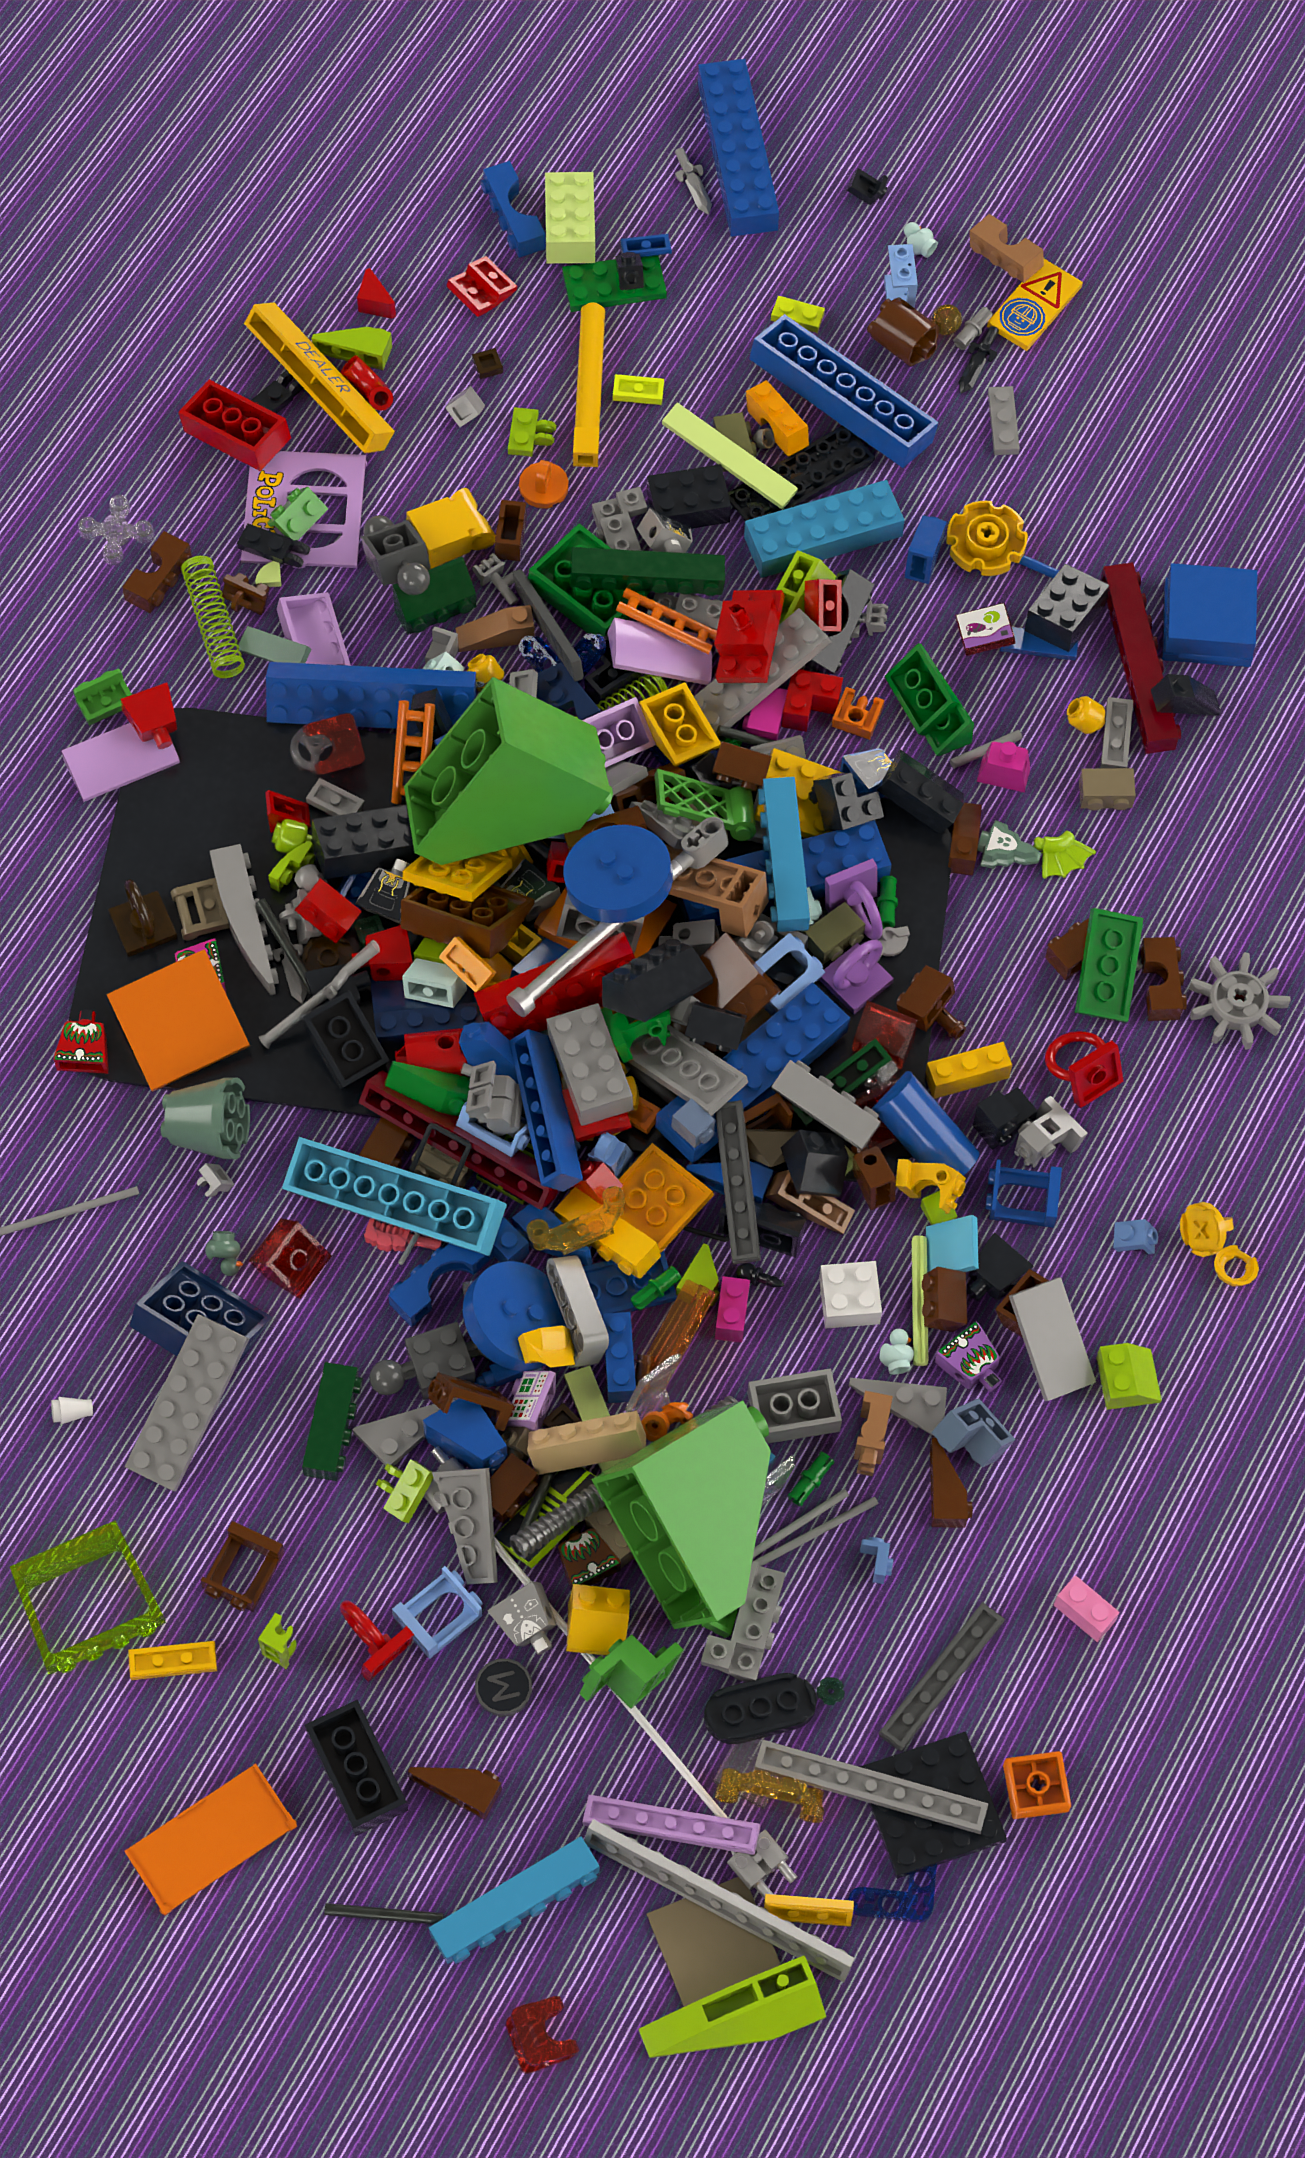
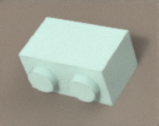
M416 958L402 976L404 995L408 999L454 1008L467 991L466 983L451 968L442 963Z

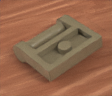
M216 878L171 890V897L176 902L183 929L181 933L184 940H193L199 935L230 928L220 899ZM190 896L194 897L201 922L194 925L186 898Z

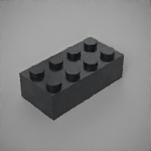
M407 805L312 819V843L324 879L374 872L377 868L384 870L392 869L396 859L411 864L420 857V855L414 852Z
M358 1699L305 1724L306 1733L355 1837L408 1811L407 1801Z

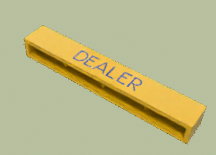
M275 302L254 304L244 322L247 328L364 453L385 450L395 432L391 426Z

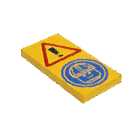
M1044 259V266L1025 283L1021 282L990 318L987 327H996L999 330V335L1028 351L1082 288L1083 282Z

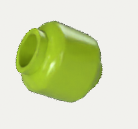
M284 819L281 823L277 822L271 842L275 843L277 851L288 854L299 845L307 841L311 842L312 835L308 834V827L305 823Z

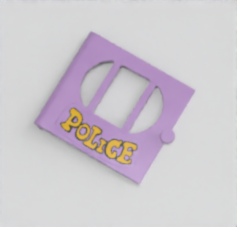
M279 451L261 471L250 466L244 529L248 523L284 536L276 526L270 527L267 522L272 518L270 513L279 505L284 506L287 503L288 494L297 487L299 489L309 487L316 495L346 496L347 508L344 525L314 523L307 531L343 535L328 546L311 548L307 555L293 551L290 553L303 559L304 563L300 568L305 566L357 568L365 467L367 466L366 455ZM325 471L339 477L346 484V487L291 485V483L297 477L307 472ZM242 550L241 563L268 564L272 562Z

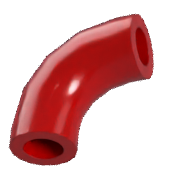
M357 355L350 358L340 373L365 397L374 409L380 411L388 409L393 403V393Z

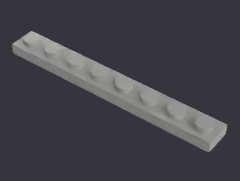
M762 1740L755 1764V1770L978 1834H981L988 1808V1803L766 1740Z

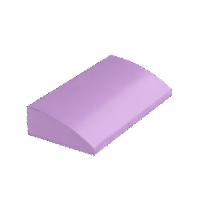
M328 592L279 598L276 610L285 639L306 645L312 649L306 661L307 664L351 666Z
M620 618L613 619L607 632L613 668L704 685L711 683L712 651L708 655L641 622ZM684 631L697 638L698 633ZM707 638L706 642L711 644L710 638Z
M130 723L62 750L64 762L84 802L180 763L173 743L165 749H158L154 739L142 742Z

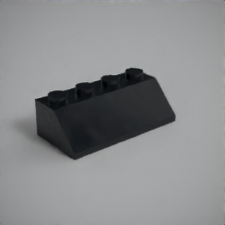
M669 939L658 947L650 949L647 953L632 959L629 963L603 976L602 1004L605 1008L646 1022L713 984V977L692 946L681 943L678 939Z

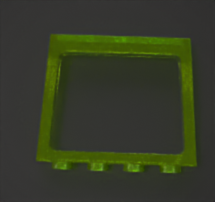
M116 1520L10 1566L49 1675L57 1671L62 1673L70 1672L76 1667V1663L84 1659L88 1661L97 1660L103 1655V1651L111 1647L115 1649L124 1648L129 1644V1639L138 1635L148 1637L155 1633L156 1627L166 1623ZM120 1552L149 1607L148 1612L60 1652L51 1653L29 1594L30 1590L35 1586L110 1553Z

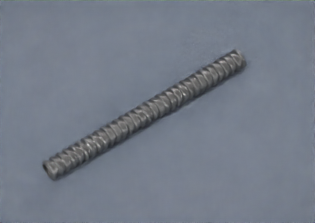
M727 1396L724 1400L719 1401L718 1405H713L711 1409L705 1410L704 1413L738 1401L732 1396ZM589 1485L588 1489L581 1491V1494L577 1493L574 1495V1499L569 1498L567 1503L563 1502L560 1504V1507H555L552 1512L546 1513L545 1517L542 1516L538 1521L532 1522L531 1526H526L524 1531L520 1530L517 1535H512L510 1537V1544L514 1552L519 1557L526 1558L528 1553L532 1554L535 1552V1548L540 1549L542 1544L546 1545L549 1543V1539H555L556 1534L561 1535L564 1530H569L578 1521H583L592 1512L603 1508L605 1503L595 1485Z

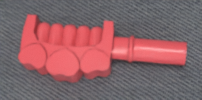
M371 1218L364 1234L366 1243H370L372 1246L377 1245L379 1250L386 1252L392 1249L394 1251H405L407 1244H409L414 1236L409 1230L380 1223ZM420 1235L414 1246L436 1250L442 1246L443 1241Z

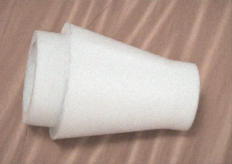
M58 1397V1400H51L53 1423L60 1422V1424H64L87 1416H93L91 1399Z

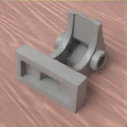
M1051 1096L1044 1099L1038 1108L1037 1120L1032 1123L1027 1121L1018 1130L1019 1137L1014 1153L1018 1157L1021 1155L1025 1159V1165H1031L1033 1168L1036 1167L1042 1157L1046 1159L1055 1151V1144L1060 1142L1070 1153H1073L1079 1148L1088 1134Z

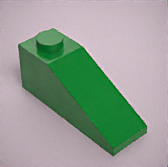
M395 1061L392 1062L385 1081L386 1087L440 1113L455 1116L460 1115L463 1104L467 1102L468 1091L471 1090L469 1089L470 1077Z

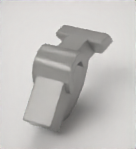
M908 926L900 928L886 927L883 929L882 936L879 939L883 946L881 956H895L903 951L910 935Z

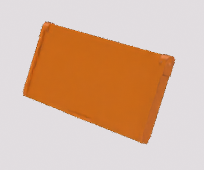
M254 1764L124 1852L156 1900L155 1902L160 1908V1913L165 1916L202 1889L298 1826L296 1820L287 1812L259 1767Z

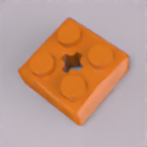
M1057 1751L1005 1759L1003 1768L1013 1819L1069 1812L1071 1800L1062 1752ZM1034 1779L1039 1784H1044L1040 1791H1036L1035 1788L1030 1786Z

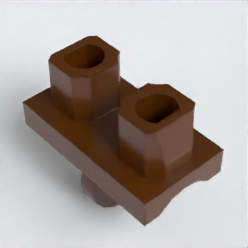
M237 573L234 577L227 574L223 578L224 589L222 597L231 601V610L238 612L243 607L259 615L265 612L266 600L269 597V586L263 583L252 586L249 584L247 576L241 573Z

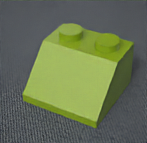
M1130 1343L1100 1346L1096 1360L1107 1410L1161 1403L1162 1399L1151 1349Z

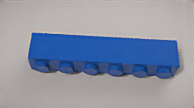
M527 1029L511 1039L509 1043L542 1186L564 1192L583 1180L567 1107L562 1094V1085L551 1041L548 1035Z

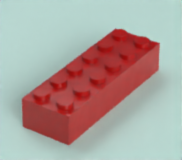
M624 932L607 938L534 1001L535 1008L525 1017H521L510 1007L506 997L517 987L524 989L556 960L474 993L484 1021L490 1022L506 1038L511 1040L527 1029L536 1032L546 1030V1019L597 1003L600 1007H603L602 977L611 973L614 969L629 963L632 959H635V956Z

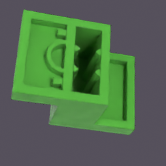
M632 1634L624 1641L619 1639L608 1650L610 1653L605 1658L599 1656L589 1666L591 1671L582 1679L584 1685L579 1694L588 1702L607 1685L632 1709L670 1675L683 1649L675 1642L668 1649L663 1646L653 1656Z

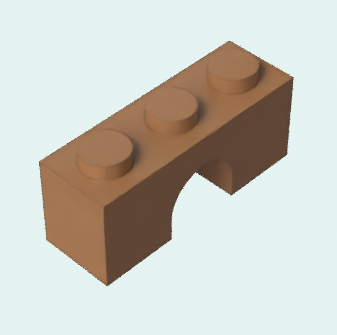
M988 214L970 230V247L974 252L989 259L993 265L1007 271L1011 277L1025 283L1044 266L1043 249L1027 238H1024L1018 244L1007 245V225L991 214Z

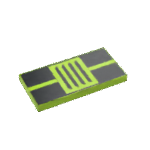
M583 1467L558 1471L554 1476L536 1521L542 1516L545 1517L546 1513L552 1512L555 1507H560V1504L563 1502L567 1503L569 1498L574 1499V1495L577 1493L581 1494V1491L588 1489L589 1485H594L591 1479L596 1476ZM533 1497L494 1535L505 1550L531 1569L574 1527L571 1526L569 1530H564L561 1535L556 1534L555 1539H549V1543L546 1545L542 1544L540 1549L535 1548V1552L532 1554L528 1553L526 1558L519 1557L511 1547L510 1537L517 1535Z

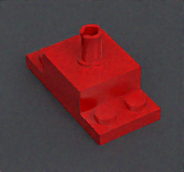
M734 590L732 600L723 601L714 642L720 655L715 676L718 683H767L785 597L782 590Z

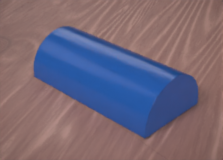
M910 1071L905 1072L872 1108L918 1163L946 1164L964 1176L979 1158L980 1153Z

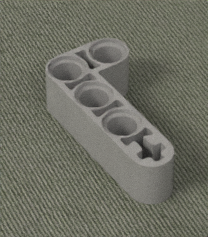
M577 1255L550 1258L546 1265L548 1279L565 1324L569 1328L575 1352V1365H570L569 1367L575 1368L598 1364L608 1348L609 1336L581 1261Z

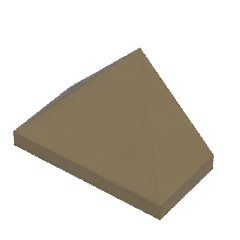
M746 1129L749 1159L769 1167L784 1163L785 1159L780 1147L798 1130Z

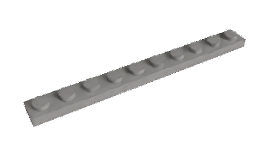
M594 1819L590 1823L584 1839L587 1846L797 1958L805 1955L808 1964L842 1982L846 1980L855 1958L848 1955L844 1950L835 1948L822 1941L818 1936L808 1934L795 1927L790 1921L782 1920L769 1913L765 1908L746 1901L739 1894L729 1892L718 1886L714 1881L690 1871L688 1867L667 1859L660 1852L650 1850L639 1844L635 1839L626 1837L613 1830L609 1825Z

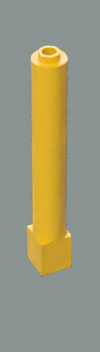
M594 302L588 303L581 308L573 445V466L598 467L605 309Z

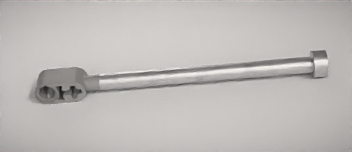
M706 818L682 839L681 846L683 851L671 861L673 881L689 867L699 869L706 866L727 847L728 838L724 823L720 818ZM600 922L524 989L517 987L506 997L510 1007L521 1017L528 1015L535 1008L534 1001L624 923Z

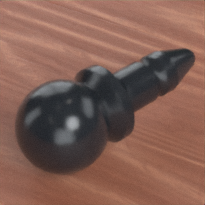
M742 1263L736 1269V1277L750 1280V1284L752 1283L753 1286H758L761 1283L773 1288L784 1287V1282L779 1278L763 1273L762 1268H756L751 1263Z

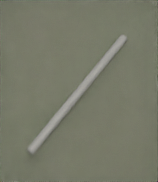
M136 1186L0 1227V1236L138 1195V1188Z
M845 1489L841 1490L754 1547L753 1558L848 1497V1492Z
M872 1497L754 1561L758 1562V1566H763L878 1504V1501L875 1497Z

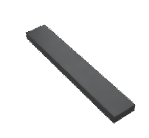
M523 570L513 571L515 589L525 606L531 605L534 620L573 680L576 682L583 679L584 675L580 657Z
M741 1100L726 1102L715 1112L732 1263L735 1265L761 1261L743 1102Z
M982 1602L879 1731L878 1735L902 1752L1002 1626L1005 1619Z

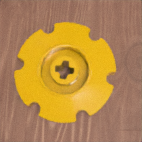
M976 501L964 506L963 514L955 513L948 524L946 544L952 545L950 556L958 566L968 572L978 569L981 571L982 576H995L1006 573L1010 570L1011 562L1019 563L1025 553L1028 535L1027 532L1022 531L1024 521L1016 511L1004 504L1001 507H994L992 501Z

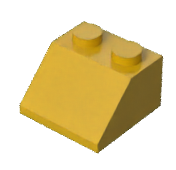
M573 1584L568 1601L566 1651L608 1655L610 1653L608 1650L617 1640H626L630 1590Z

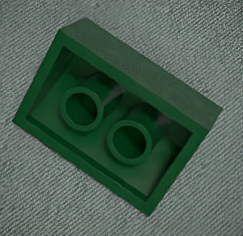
M463 557L428 570L430 575L429 586L419 595L404 593L398 586V583L392 585L395 613L407 635L414 632H422L429 626L436 623H444L451 617L458 614H466L477 607L476 592Z

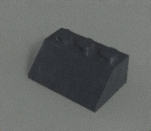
M901 749L896 754L877 788L878 792L939 834L954 823L964 805V793Z
M724 1202L719 1213L718 1233L729 1235L726 1203ZM754 1202L759 1246L796 1258L806 1230L807 1219L794 1211L785 1212L778 1210L770 1203L760 1204Z

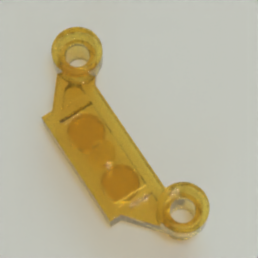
M617 1186L606 1188L602 1194L604 1203L602 1207L555 1228L549 1229L547 1222L542 1219L531 1221L527 1225V1234L529 1240L533 1243V1247L537 1250L551 1249L562 1251L563 1255H566L614 1234L613 1227L619 1216L624 1213L625 1196L623 1190Z
M724 1768L722 1770L720 1784L716 1787V1800L724 1803L738 1802L739 1791L799 1804L801 1805L800 1819L811 1823L823 1821V1790L808 1788L806 1784L799 1783V1780L793 1777H782V1779L773 1777L770 1773L762 1770L749 1771V1773H740L731 1768Z

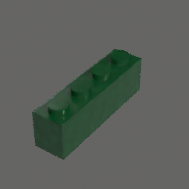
M875 1038L830 1072L825 1078L834 1084L832 1089L839 1094L842 1091L851 1094L892 1062V1058ZM790 1103L794 1114L805 1128L816 1121Z
M324 1363L302 1465L304 1476L337 1481L339 1472H344L346 1456L342 1455L344 1446L349 1447L352 1430H349L348 1427L350 1420H355L357 1413V1404L354 1403L355 1394L361 1393L363 1378L359 1377L358 1367Z

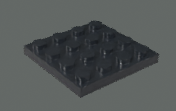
M966 1731L860 1766L861 1768L988 1803L981 1834L869 1803L897 1879L1007 1841L1006 1834Z

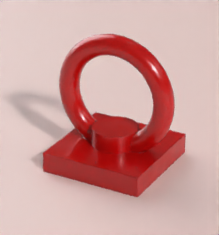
M1074 1031L1056 1038L1046 1050L1045 1064L1048 1070L1055 1077L1071 1082L1074 1103L1079 1108L1084 1107L1124 1082L1119 1048L1112 1040L1105 1043L1103 1039L1093 1033ZM1086 1042L1096 1048L1095 1051L1069 1066V1071L1061 1068L1056 1063L1055 1057L1057 1052L1069 1043Z
M346 1600L340 1604V1611L347 1623L369 1647L367 1651L372 1657L363 1664L361 1670L362 1676L369 1682L412 1644L414 1633L406 1626L391 1639L387 1633L382 1635L375 1624L354 1603Z

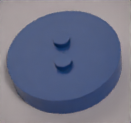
M613 825L587 834L572 847L566 857L563 869L567 893L574 907L583 915L605 923H624L648 915L666 899L673 883L672 864L666 845L654 833L632 825Z
M506 1261L490 1266L471 1283L464 1296L463 1318L472 1341L486 1357L510 1370L533 1371L546 1365L541 1362L525 1364L518 1341L520 1335L538 1328L567 1327L548 1276L537 1268L525 1263Z

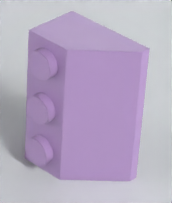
M636 697L582 720L597 729L601 752L605 755L606 759L605 768L656 745Z

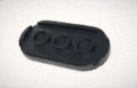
M780 1673L717 1690L706 1704L704 1723L709 1733L715 1739L726 1744H741L805 1726L815 1713L817 1697L813 1686L807 1680L797 1677L796 1674Z

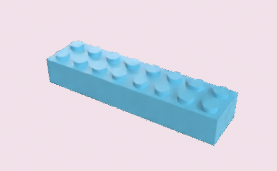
M302 1137L298 1139L282 1189L489 1257L507 1206L506 1203Z

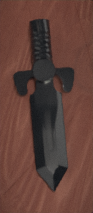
M991 326L984 340L980 344L970 343L969 353L973 355L958 382L961 394L973 388L987 361L985 356L989 355V362H992L997 357V352L990 349L999 332L996 327Z

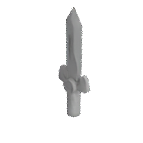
M678 148L675 154L682 170L677 171L675 177L680 182H684L683 175L687 177L685 182L698 209L709 215L712 203L699 177L703 175L702 165L693 166L689 162L684 149Z
M280 922L281 927L289 938L286 924ZM293 945L299 957H302L303 945ZM282 947L273 950L272 955L276 962H280L281 954L284 955L282 964L291 996L303 1004L308 992Z

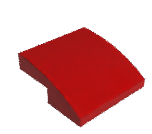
M485 256L469 263L465 272L448 279L446 287L479 317L505 301L517 290L518 286Z
M568 1088L562 1090L575 1138L578 1142L603 1133L606 1134V1132L613 1135L632 1128L628 1112L581 1126Z

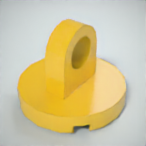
M1199 1202L1189 1205L1186 1208V1212L1180 1218L1182 1240L1186 1246H1190L1191 1252L1197 1256L1206 1257L1217 1254L1225 1244L1226 1232L1234 1229L1233 1218L1222 1217L1219 1210L1210 1203Z

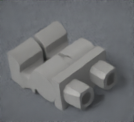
M494 1060L472 1067L469 1089L471 1090L468 1091L466 1113H468L469 1118L478 1119L479 1123H487V1127L493 1131V1134L497 1136L508 1134L514 1138L515 1134L525 1126L521 1122V1115L525 1114L519 1085L516 1086L515 1081L509 1076L495 1075L496 1063Z

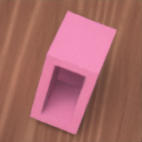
M1076 1575L1057 1595L1054 1603L1058 1610L1096 1642L1116 1622L1120 1613Z

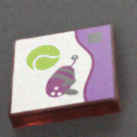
M1005 602L955 615L966 656L1016 644Z

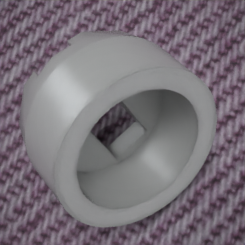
M770 428L760 429L754 434L753 440L757 447L767 449L774 446V433Z

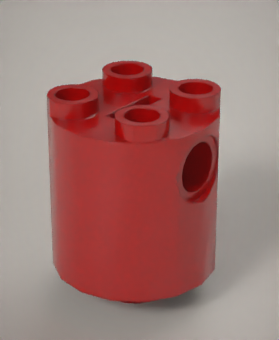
M463 1028L404 1034L405 1045L399 1051H395L396 1062L468 1077L461 1073L464 1063L467 1064V1060L459 1045Z

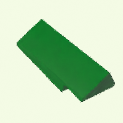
M918 643L884 677L917 733L926 737L936 756H941L972 743L974 722L922 644Z

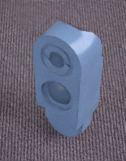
M606 1132V1134H601L593 1150L588 1153L590 1161L604 1162L619 1179L628 1170L630 1162H633L634 1153L627 1144Z

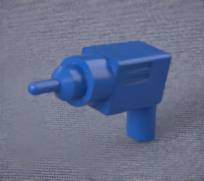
M494 1363L489 1365L490 1370L481 1373V1376L477 1377L474 1383L488 1388L498 1387L522 1378L523 1371L510 1370Z

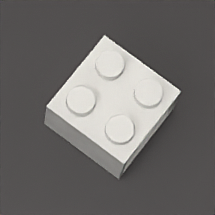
M876 1261L821 1265L819 1281L825 1329L880 1324L882 1308Z

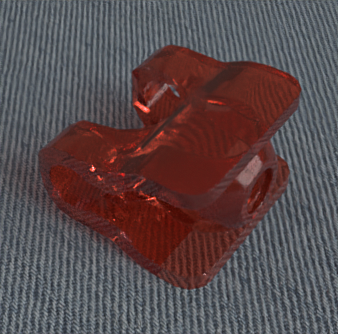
M350 713L309 723L302 727L305 736L323 735L330 739L333 750L331 755L324 761L314 765L316 775L358 765L364 761L365 755L354 717Z
M559 1996L518 2006L513 2009L511 2016L506 2020L505 2026L519 2067L525 2074H531L570 2060L580 2052L576 2040L557 2041L548 2036L545 2030V2021L558 2015L564 2008L563 2001Z

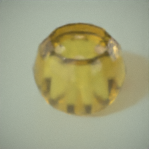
M943 304L935 309L931 316V321L940 327V334L951 335L960 328L962 316L957 307L951 304Z

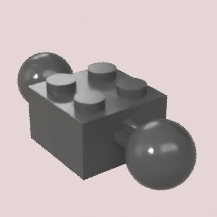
M376 515L368 519L363 529L364 536H361L367 563L383 586L398 583L400 589L408 595L423 593L430 583L428 570L431 567L425 542L408 520L394 525L388 517Z
M458 1322L406 1338L405 1347L409 1362L399 1364L393 1360L379 1361L371 1369L369 1379L372 1388L382 1395H393L400 1391L405 1380L415 1377L423 1400L429 1397V1385L433 1379H436L438 1372L474 1383L476 1381V1374L471 1358L481 1355L485 1359H490L477 1348L473 1341L465 1343Z

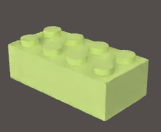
M593 172L545 173L546 264L595 263Z

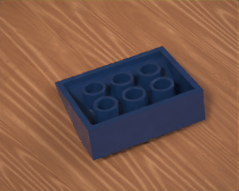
M372 976L370 977L376 1037L383 1050L402 1048L405 1045L404 1034L458 1029L471 1023L483 1022V1016L474 996L475 992L468 985L467 991L455 1007L451 1008L405 998L403 980L374 981Z
M181 1261L135 1304L130 1327L175 1356H178L197 1315L200 1314L250 1338L237 1364L238 1366L271 1322L272 1316L189 1264Z

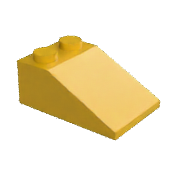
M685 682L639 702L656 746L674 766L719 748L721 742Z

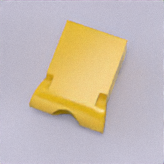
M468 488L458 490L450 499L446 497L406 512V520L411 523L425 542L431 569L465 555L471 549H487L495 544L496 535L488 521L477 511L478 504Z

